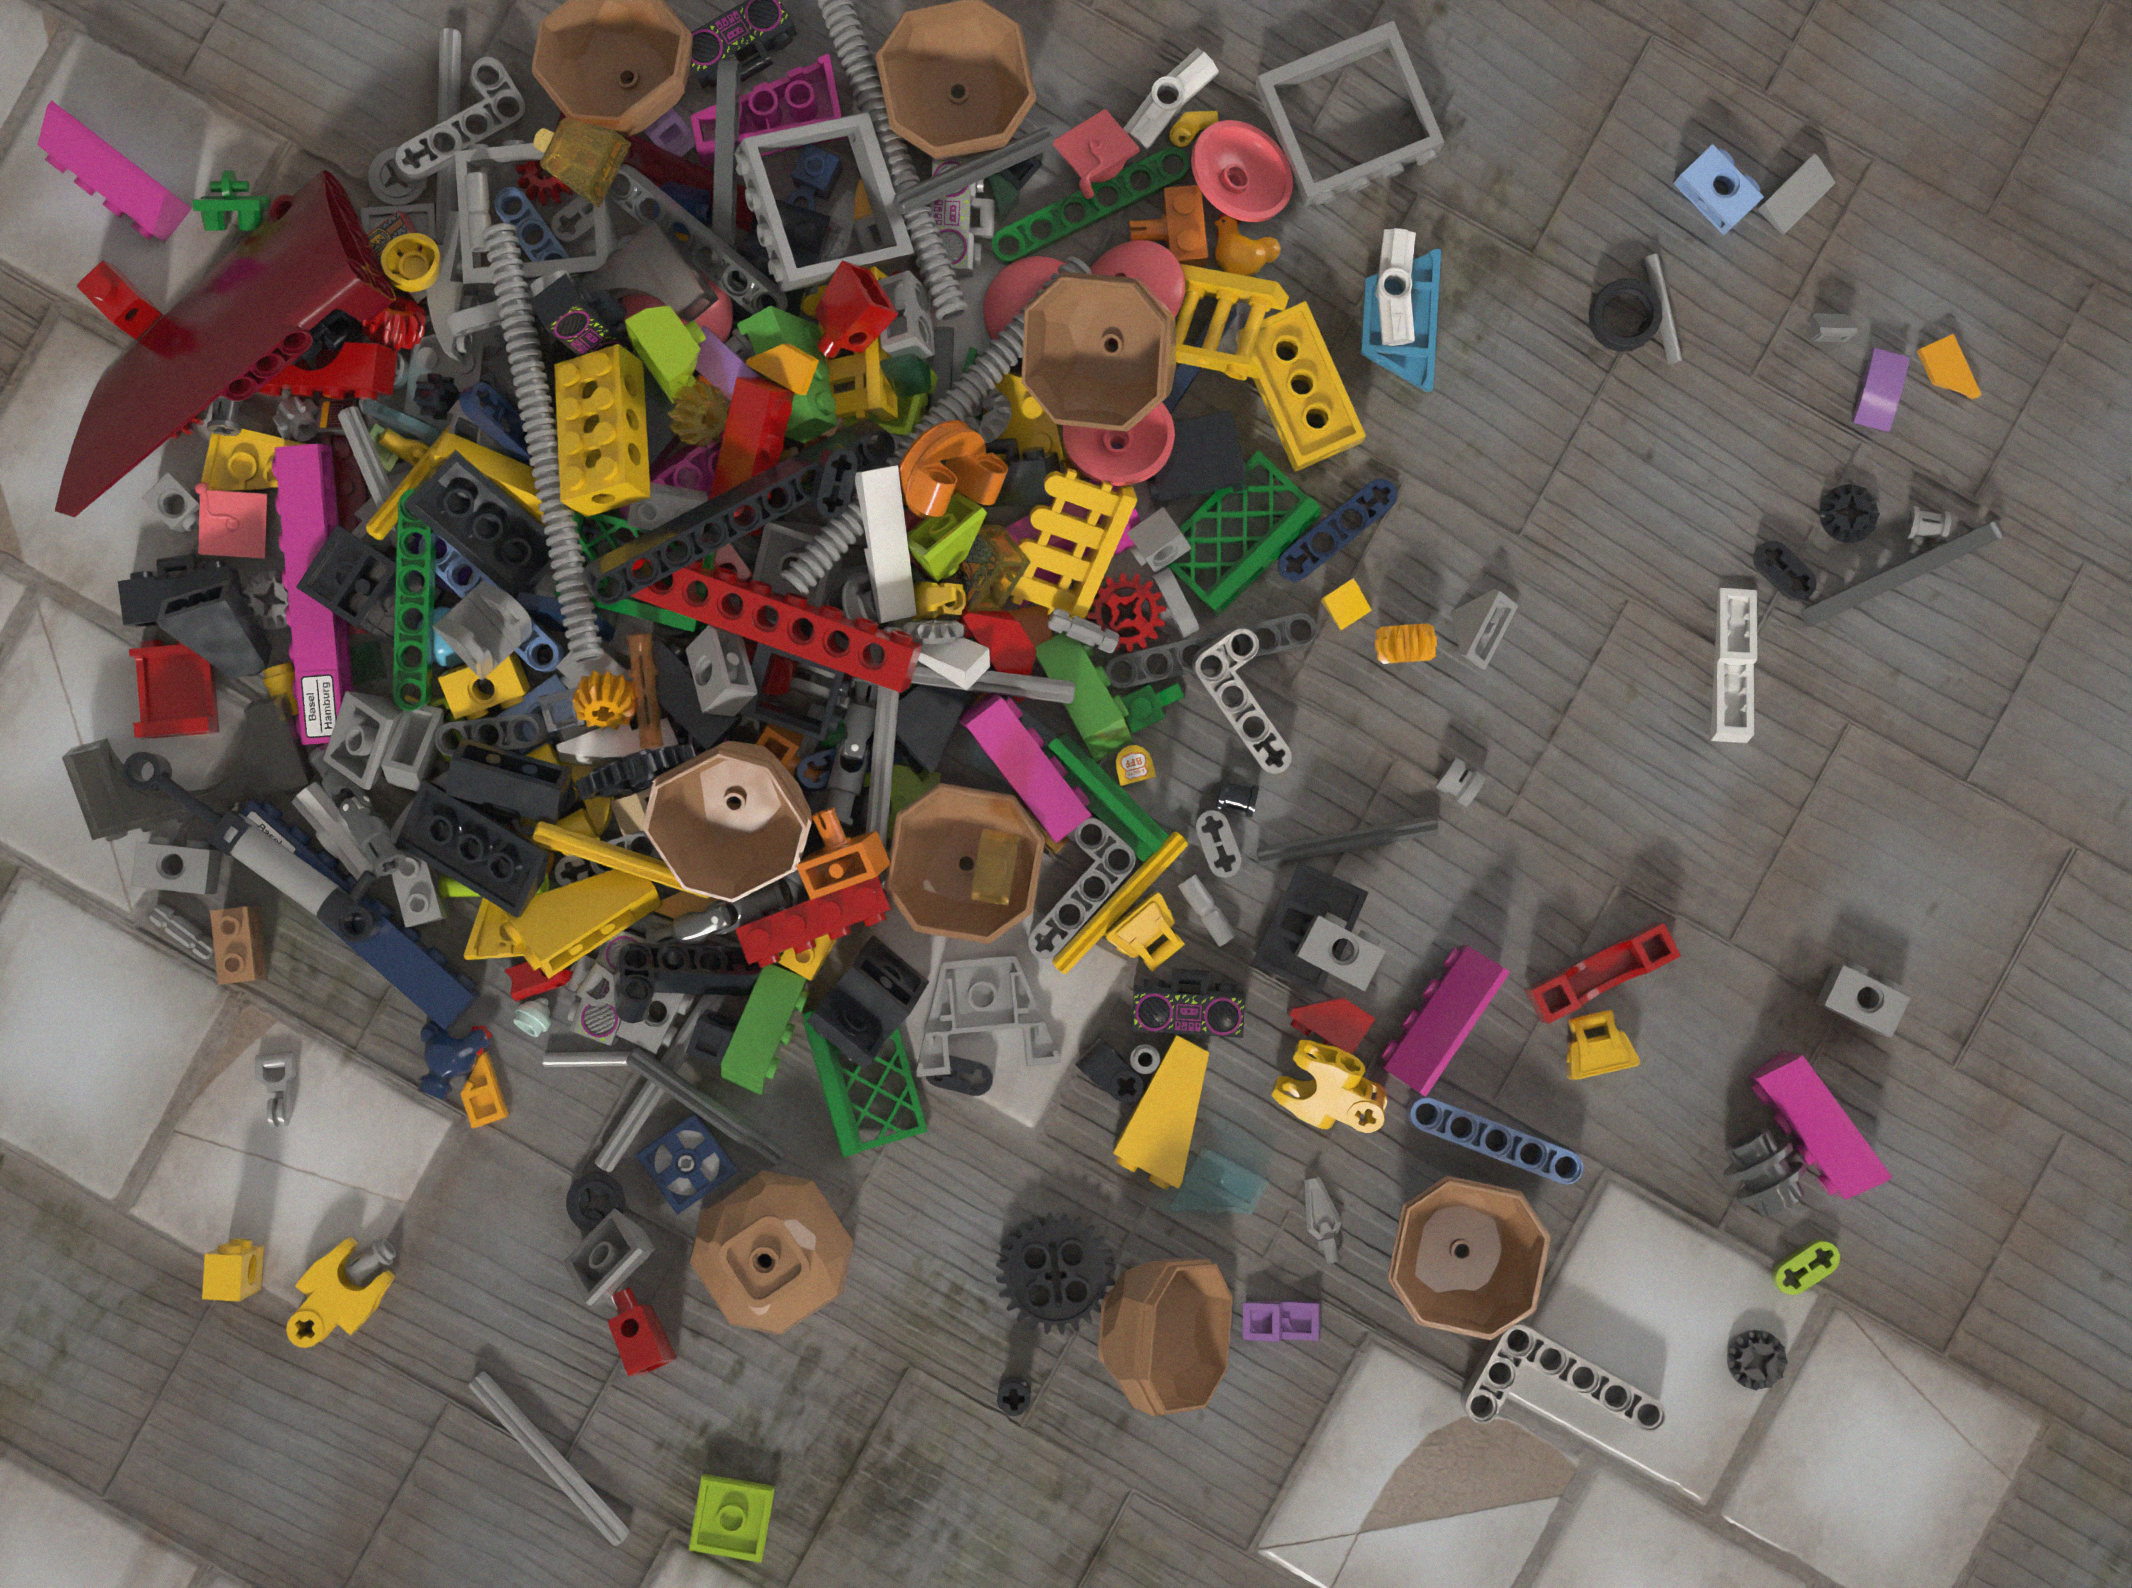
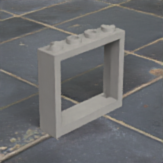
M1394 21L1257 76L1255 87L1279 145L1290 164L1293 179L1305 206L1313 203L1316 206L1323 203L1326 205L1336 199L1335 194L1349 189L1350 193L1358 192L1370 185L1369 180L1383 175L1384 179L1395 177L1404 171V166L1417 161L1418 166L1427 164L1428 160L1438 157L1437 153L1440 152L1445 143ZM1389 48L1426 138L1314 183L1277 93Z
M869 112L743 138L735 151L738 163L736 171L740 176L743 175L747 187L745 191L748 208L755 212L758 221L757 236L761 246H766L770 258L768 262L770 275L774 274L781 293L830 282L842 260L866 269L876 267L879 270L904 265L914 254L903 216L893 204L895 192ZM848 135L884 249L797 268L760 154Z
M548 136L539 138V142L526 144L522 140H508L503 142V146L489 147L486 144H472L467 146V150L455 151L464 285L475 292L494 290L497 286L492 282V276L495 274L490 272V267H481L480 252L470 251L469 211L466 202L465 174L474 173L475 167L565 158L575 138L561 140L560 137L553 136L560 140L559 147L554 154L541 149L545 145ZM607 193L599 207L593 203L596 256L523 263L524 267L521 270L525 271L526 278L523 281L528 286L536 279L560 270H568L570 278L575 282L619 277L614 201Z

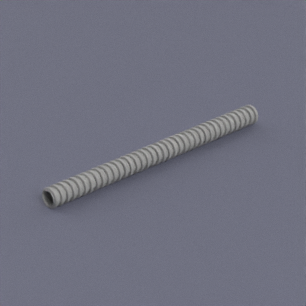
M818 0V6L822 9V17L826 19L825 25L830 30V38L834 40L833 46L838 50V58L842 60L841 67L845 70L846 79L850 81L849 88L854 91L852 96L857 101L856 107L861 114L869 112L895 194L920 183L919 177L915 175V166L910 165L912 158L907 154L908 147L903 144L904 138L890 129L881 82H879L880 77L876 71L877 66L872 61V53L868 51L869 45L865 41V34L861 30V24L856 20L857 13L855 10H852L854 6L852 1ZM924 205L907 214H902L914 250L913 256L918 257L915 263L921 268L920 276L926 278L923 284L929 289L928 297L933 299L931 303L932 308L937 310L936 318L942 321L952 320L965 313L968 305L965 301H962L964 298L963 292L958 291L960 284L957 280H954L956 274L954 270L950 269L952 263L949 259H946L948 253L946 249L942 248L944 242L941 238H938L940 232L938 228L934 227L936 225L935 219L930 217L932 210L927 205Z
M500 223L487 227L482 234L483 238L488 240L485 243V248L490 251L487 254L488 261L492 262L489 266L490 272L495 274L492 276V282L497 285L494 288L495 295L499 296L496 300L497 306L502 308L499 311L500 318L504 319L501 322L502 329L506 330L503 334L504 339L509 342L506 345L507 352L511 353L508 356L509 363L514 365L510 369L512 375L516 376L513 379L514 386L518 387L515 391L516 397L521 399L518 401V407L523 410L520 413L521 420L525 421L522 425L523 431L528 433L525 436V441L530 444L527 451L528 454L532 455V458L529 461L531 466H535V469L532 470V475L537 478L534 485L540 491L536 495L537 499L542 501L539 505L540 511L544 512L541 519L542 523L547 524L544 528V533L549 535L546 543L547 546H551V550L548 553L549 557L554 558V561L551 562V567L556 569L553 577L559 583L555 587L557 592H561L558 601L563 604V607L560 611L561 615L566 616V619L563 620V625L568 627L565 635L571 641L567 645L568 649L573 650V653L570 655L571 661L576 663L593 661L601 658L604 655V650L599 648L602 640L601 637L596 635L599 632V626L594 625L597 616L591 611L595 608L594 603L589 601L592 594L587 590L582 579L585 569L582 567V564L585 563L584 556H580V552L583 551L582 545L577 543L580 540V535L575 533V530L578 528L577 522L573 521V518L576 516L575 511L570 510V507L560 502L558 441H556L557 430L554 429L557 424L556 419L551 418L554 414V409L549 407L552 400L551 396L546 394L550 390L549 386L544 384L547 376L546 373L542 372L545 369L544 362L539 360L543 356L542 352L537 349L540 346L539 339L535 338L538 334L537 328L532 327L535 324V318L530 315L533 312L532 305L528 304L529 300H531L530 294L525 293L528 290V284L523 281L526 278L525 271L521 270L524 267L523 260L518 259L521 256V251L517 248L519 244L518 238L514 236L517 231L516 227L511 224Z
M1069 256L1065 261L1066 265H1060L1058 273H1053L1050 279L1053 282L1064 271L1092 274V272L1083 261ZM1046 281L1043 284V289H1045L1051 282ZM1042 289L1038 290V291L1036 292L1035 296H1037L1038 294H1040L1043 290H1042ZM1025 306L1020 310L1021 315L1016 314L1013 317L1014 323H1008L1005 326L1006 332L1000 331L997 336L998 340L993 339L991 341V348L983 350V357L978 356L975 359L976 365H970L967 368L968 373L960 375V382L955 381L952 384L953 390L945 392V399L940 398L937 401V407L930 408V415L922 417V424L914 426L915 432H909L906 435L907 441H900L898 444L899 449H894L891 458L883 462V467L895 465L899 467L908 448L930 427L944 421L960 420L964 422V416L972 414L971 408L979 406V399L984 400L987 397L986 391H992L995 388L994 383H1000L1003 379L1002 374L1010 372L1009 366H1015L1018 362L1017 357H1023ZM857 492L852 494L853 500L849 501L846 511L836 519L830 518L828 521L829 526L821 528V535L813 537L814 543L805 546L806 552H800L797 555V562L791 561L789 564L790 569L781 572L783 581L797 594L807 596L809 594L808 588H814L817 585L816 579H822L825 576L824 570H830L833 567V560L838 562L841 558L840 553L848 551L847 545L856 542L855 536H861L864 533Z

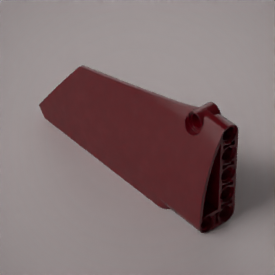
M322 170L294 195L283 194L277 197L269 208V218L246 236L98 381L71 447L55 512L75 518L219 396L232 401H242L253 396L308 350L313 342L309 330L333 310L341 309L361 322L364 320L371 321L396 300L393 289L344 187L333 174L327 170Z

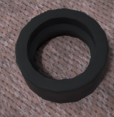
M1634 278L1618 279L1607 284L1593 299L1589 310V327L1595 339L1604 347L1617 352L1633 351L1645 345L1658 331L1663 318L1662 303L1656 291L1647 283ZM1619 294L1636 296L1643 302L1646 308L1647 320L1639 333L1632 336L1614 334L1604 320L1606 304L1611 298Z

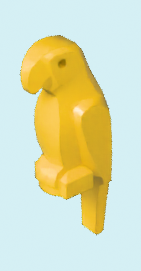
M925 581L913 583L917 612L916 616L911 617L913 620H933L939 615H962V610L966 605V594L963 590V584L940 583L938 585L936 582Z

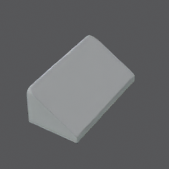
M1814 153L1781 185L1758 211L1784 235L1835 184V181L1820 158Z

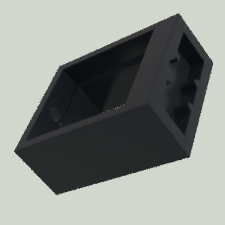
M758 642L751 666L757 694L738 713L821 741H825L831 732L837 733L843 718V711L838 710L841 698L848 697L854 677ZM776 655L836 674L822 721L763 701Z

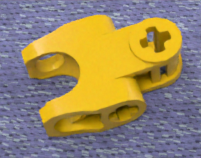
M1299 1040L1292 1059L1300 1068L1312 1074L1314 1079L1300 1081L1289 1076H1278L1274 1082L1271 1096L1299 1119L1321 1129L1331 1128L1334 1122L1338 1120L1360 1132L1372 1133L1377 1131L1383 1125L1385 1119L1384 1109L1388 1102V1095L1384 1087L1362 1077L1366 1071L1365 1066L1352 1054L1334 1046L1320 1044L1311 1040ZM1306 1053L1312 1054V1055L1315 1056L1317 1059H1315V1058L1309 1056V1055L1306 1054ZM1284 1090L1290 1092L1295 1097L1288 1095ZM1372 1092L1376 1093L1375 1100L1371 1099ZM1360 1114H1364L1363 1122L1359 1120Z
M351 1236L346 1238L330 1253L317 1260L296 1283L295 1287L307 1297V1300L291 1316L287 1323L286 1332L289 1340L298 1347L308 1348L328 1337L337 1325L350 1336L353 1335L379 1307L382 1297L396 1276L387 1269L366 1287L356 1286L351 1283L346 1277L345 1265L359 1243ZM312 1320L315 1323L312 1326L313 1332L308 1334L304 1329L307 1327L306 1322Z

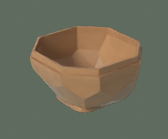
M567 0L540 21L531 73L575 128L600 135L633 136L645 130L676 105L685 93L690 72L693 35L665 0ZM631 77H634L631 83L624 84L626 80H628Z
M959 0L904 12L875 55L890 129L938 161L967 158L1005 147L1037 100L1022 26L983 0ZM954 89H963L965 95L960 99L954 98L951 95Z
M1064 271L1025 306L1021 383L1055 424L1128 432L1171 393L1176 368L1175 319L1171 311L1158 296L1138 278ZM1110 338H1114L1118 342V349L1116 351L1109 347L1108 342Z
M726 741L654 778L642 828L683 890L733 903L798 870L796 865L802 859L812 822V815L799 784L772 752L761 745ZM732 796L738 797L741 803L734 804L729 798Z
M939 783L896 814L889 855L891 865L887 867L884 889L915 932L990 944L1033 913L1045 838L1014 795ZM1019 845L1018 857L1016 862L1017 850ZM968 856L972 858L974 866L971 870L964 871L960 867V860ZM1015 862H1016V868H1015V874H1014L1012 892H1011V897H1010V891H1011V885H1012L1014 867H1015Z
M760 1170L699 1211L689 1264L730 1325L782 1335L843 1294L854 1241L813 1180ZM763 1253L769 1254L772 1258V1264L770 1266L761 1265L759 1255Z
M1445 1176L1402 1204L1387 1280L1417 1325L1492 1340L1536 1311L1551 1236L1521 1191ZM1458 1244H1465L1467 1246V1252L1464 1256L1455 1255L1454 1250Z
M1159 1258L1121 1272L1114 1288L1105 1295L1101 1307L1098 1356L1134 1408L1152 1416L1206 1408L1228 1368L1233 1297L1217 1264H1212L1210 1259Z

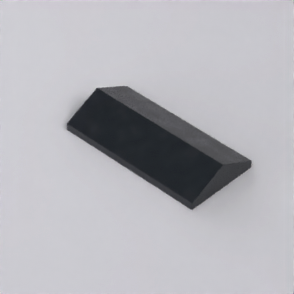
M456 449L427 473L404 503V506L515 600H517L520 591L529 593L552 569L551 562L554 561V558L549 557L548 551L551 550V546H547L546 543L549 535L544 533L545 526Z
M427 778L423 779L395 844L516 918L521 917L544 882L550 852L462 799L447 795V790Z

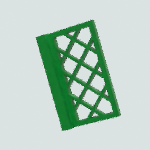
M1259 450L1244 464L1247 483L1248 473L1260 463L1269 472V486H1248L1247 490L1233 492L1232 487L1217 490L1179 527L1183 536L1191 530V537H1185L1187 542L1191 544V563H1175L1173 561L1167 565L1206 604L1207 608L1217 618L1322 516L1320 505L1311 497L1308 498ZM1274 478L1282 485H1274ZM1269 492V511H1248V493ZM1274 492H1290L1298 502L1289 511H1274ZM1228 493H1243V511L1222 512V499ZM1217 505V512H1210ZM1269 517V531L1265 535L1248 537V518ZM1274 517H1282V518L1274 525ZM1202 518H1217V537H1196V524ZM1222 518H1243V537H1222ZM1217 543V562L1196 563V544ZM1222 543H1243V556L1237 562H1222ZM1248 543H1255V544L1248 550ZM1182 569H1191V578ZM1196 569H1217V582L1206 592L1195 583ZM1221 569H1229V570L1221 577Z
M575 511L576 516L573 518V521L577 522L578 525L575 533L580 535V540L577 543L579 544L580 542L583 549L580 555L586 552L591 562L598 559L592 547L605 538L613 550L620 547L613 533L622 527L630 529L635 538L642 536L641 532L647 533L651 531L628 527L627 518L602 512L586 517L595 520L603 532L602 535L589 543L581 531L585 516ZM606 523L613 524L616 526L609 529ZM676 541L669 544L672 550L678 546ZM717 550L705 556L703 567L711 570L714 569ZM608 576L603 578V581L600 580L597 588L608 585L611 578ZM668 576L662 579L665 585L672 586L673 583ZM698 580L696 584L698 595L706 599L708 588L702 581ZM555 587L554 595L559 597L561 592H557ZM593 595L589 599L596 607L692 632L706 627L704 622L631 596L612 605H604L598 602Z
M1066 732L1059 739L1055 738L1048 745V750L1044 754L1049 760L1053 756L1059 760L1068 772L1063 779L1072 789L1077 785L1090 801L1087 807L1128 844L1142 862L1163 845L1162 843L1169 835Z
M814 1010L801 1014L841 1157H848L864 1150L928 1132L899 1028L889 1037L894 1041L895 1051L889 1062L878 1056L874 1058V1060L886 1066L877 1084L874 1085L858 1076L861 1066L858 1064L853 1073L840 1066L838 1055L841 1050L838 1047L835 1050L833 1043L819 1036L814 1028L806 1022ZM897 1056L899 1059L901 1069L893 1065ZM890 1069L903 1075L906 1085L898 1098L880 1088ZM842 1072L851 1076L846 1085ZM855 1079L873 1089L863 1108L849 1100L848 1091ZM877 1092L896 1101L886 1121L867 1111ZM907 1092L909 1094L911 1105L903 1101ZM900 1104L914 1112L917 1123L916 1127L901 1130L890 1124ZM852 1108L861 1112L856 1121ZM867 1115L883 1124V1127L876 1139L862 1143L858 1127L864 1116ZM888 1127L896 1131V1133L883 1136Z

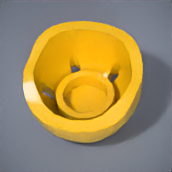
M408 233L398 236L386 245L381 254V264L387 278L397 288L407 292L422 291L431 287L441 272L442 259L435 241L424 234ZM420 246H422L421 253L418 252ZM401 252L403 256L400 257L397 253Z

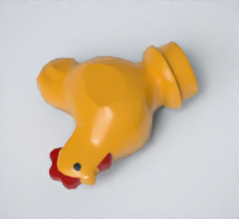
M1221 213L1219 220L1214 222V225L1217 227L1216 237L1218 238L1215 259L1224 272L1252 277L1261 270L1265 263H1272L1278 258L1281 246L1277 239L1272 237H1263L1257 240L1247 238L1239 234L1238 224L1241 222L1240 220Z

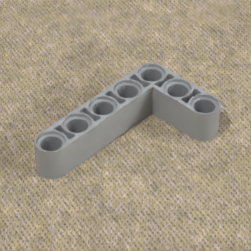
M1522 1321L1490 1341L1460 1398L1461 1406L1470 1419L1480 1424L1488 1423L1497 1416L1522 1369L1527 1365L1640 1430L1654 1432L1663 1426L1666 1419V1411L1663 1405L1651 1394ZM1514 1330H1522L1524 1332V1340L1521 1345L1517 1347L1508 1346V1335ZM1547 1348L1556 1349L1557 1356L1555 1361L1550 1365H1542L1540 1363L1541 1353ZM1505 1363L1506 1373L1500 1379L1489 1377V1370L1493 1364ZM1579 1367H1588L1589 1375L1586 1381L1574 1383L1572 1379L1574 1371ZM1613 1385H1619L1621 1387L1620 1397L1613 1402L1606 1401V1390ZM1476 1396H1487L1488 1405L1484 1410L1479 1412L1471 1410V1402ZM1644 1404H1653L1654 1411L1651 1417L1646 1420L1638 1419L1639 1408Z

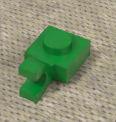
M1177 683L1157 694L1154 693L1151 685H1148L1122 697L1121 700L1129 715L1125 716V719L1132 733L1165 719L1162 708L1184 698V694Z

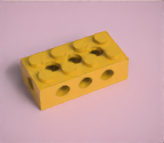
M1304 301L1285 311L1263 319L1250 356L1262 370L1263 374L1261 379L1253 378L1294 472L1361 444L1366 437L1365 432L1307 302ZM1244 328L1237 332L1236 342L1238 345ZM1287 347L1293 351L1295 358L1289 361L1282 360L1278 357L1276 349ZM1296 380L1304 381L1309 387V392L1307 394H1297L1292 389L1291 383ZM1309 414L1320 415L1324 421V426L1322 428L1311 427L1306 421V416Z
M617 344L554 364L560 502L581 515L589 517L650 499L643 361Z

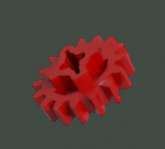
M1120 573L1119 582L1117 583L1112 578L1107 577V588L1104 590L1102 587H1099L1096 593L1099 598L1098 600L1094 599L1091 607L1095 608V612H1090L1086 616L1087 620L1096 621V624L1101 626L1102 631H1105L1107 628L1119 634L1121 630L1133 629L1140 633L1133 637L1119 636L1118 645L1113 652H1117L1120 645H1125L1127 653H1132L1133 644L1136 643L1144 650L1147 647L1146 637L1155 641L1158 638L1157 633L1153 630L1154 627H1164L1165 622L1157 618V616L1166 612V607L1157 606L1156 604L1162 597V593L1151 594L1150 590L1153 582L1148 581L1144 586L1139 584V574H1136L1132 581H1127L1125 573ZM1121 589L1135 591L1131 596L1119 597L1113 593ZM1137 600L1132 613L1135 619L1132 621L1126 618L1115 626L1120 614L1117 608L1119 606L1127 608ZM1145 600L1148 601L1151 609L1150 622L1142 616L1141 606ZM1103 604L1111 611V621L1107 626L1104 625L1101 616Z

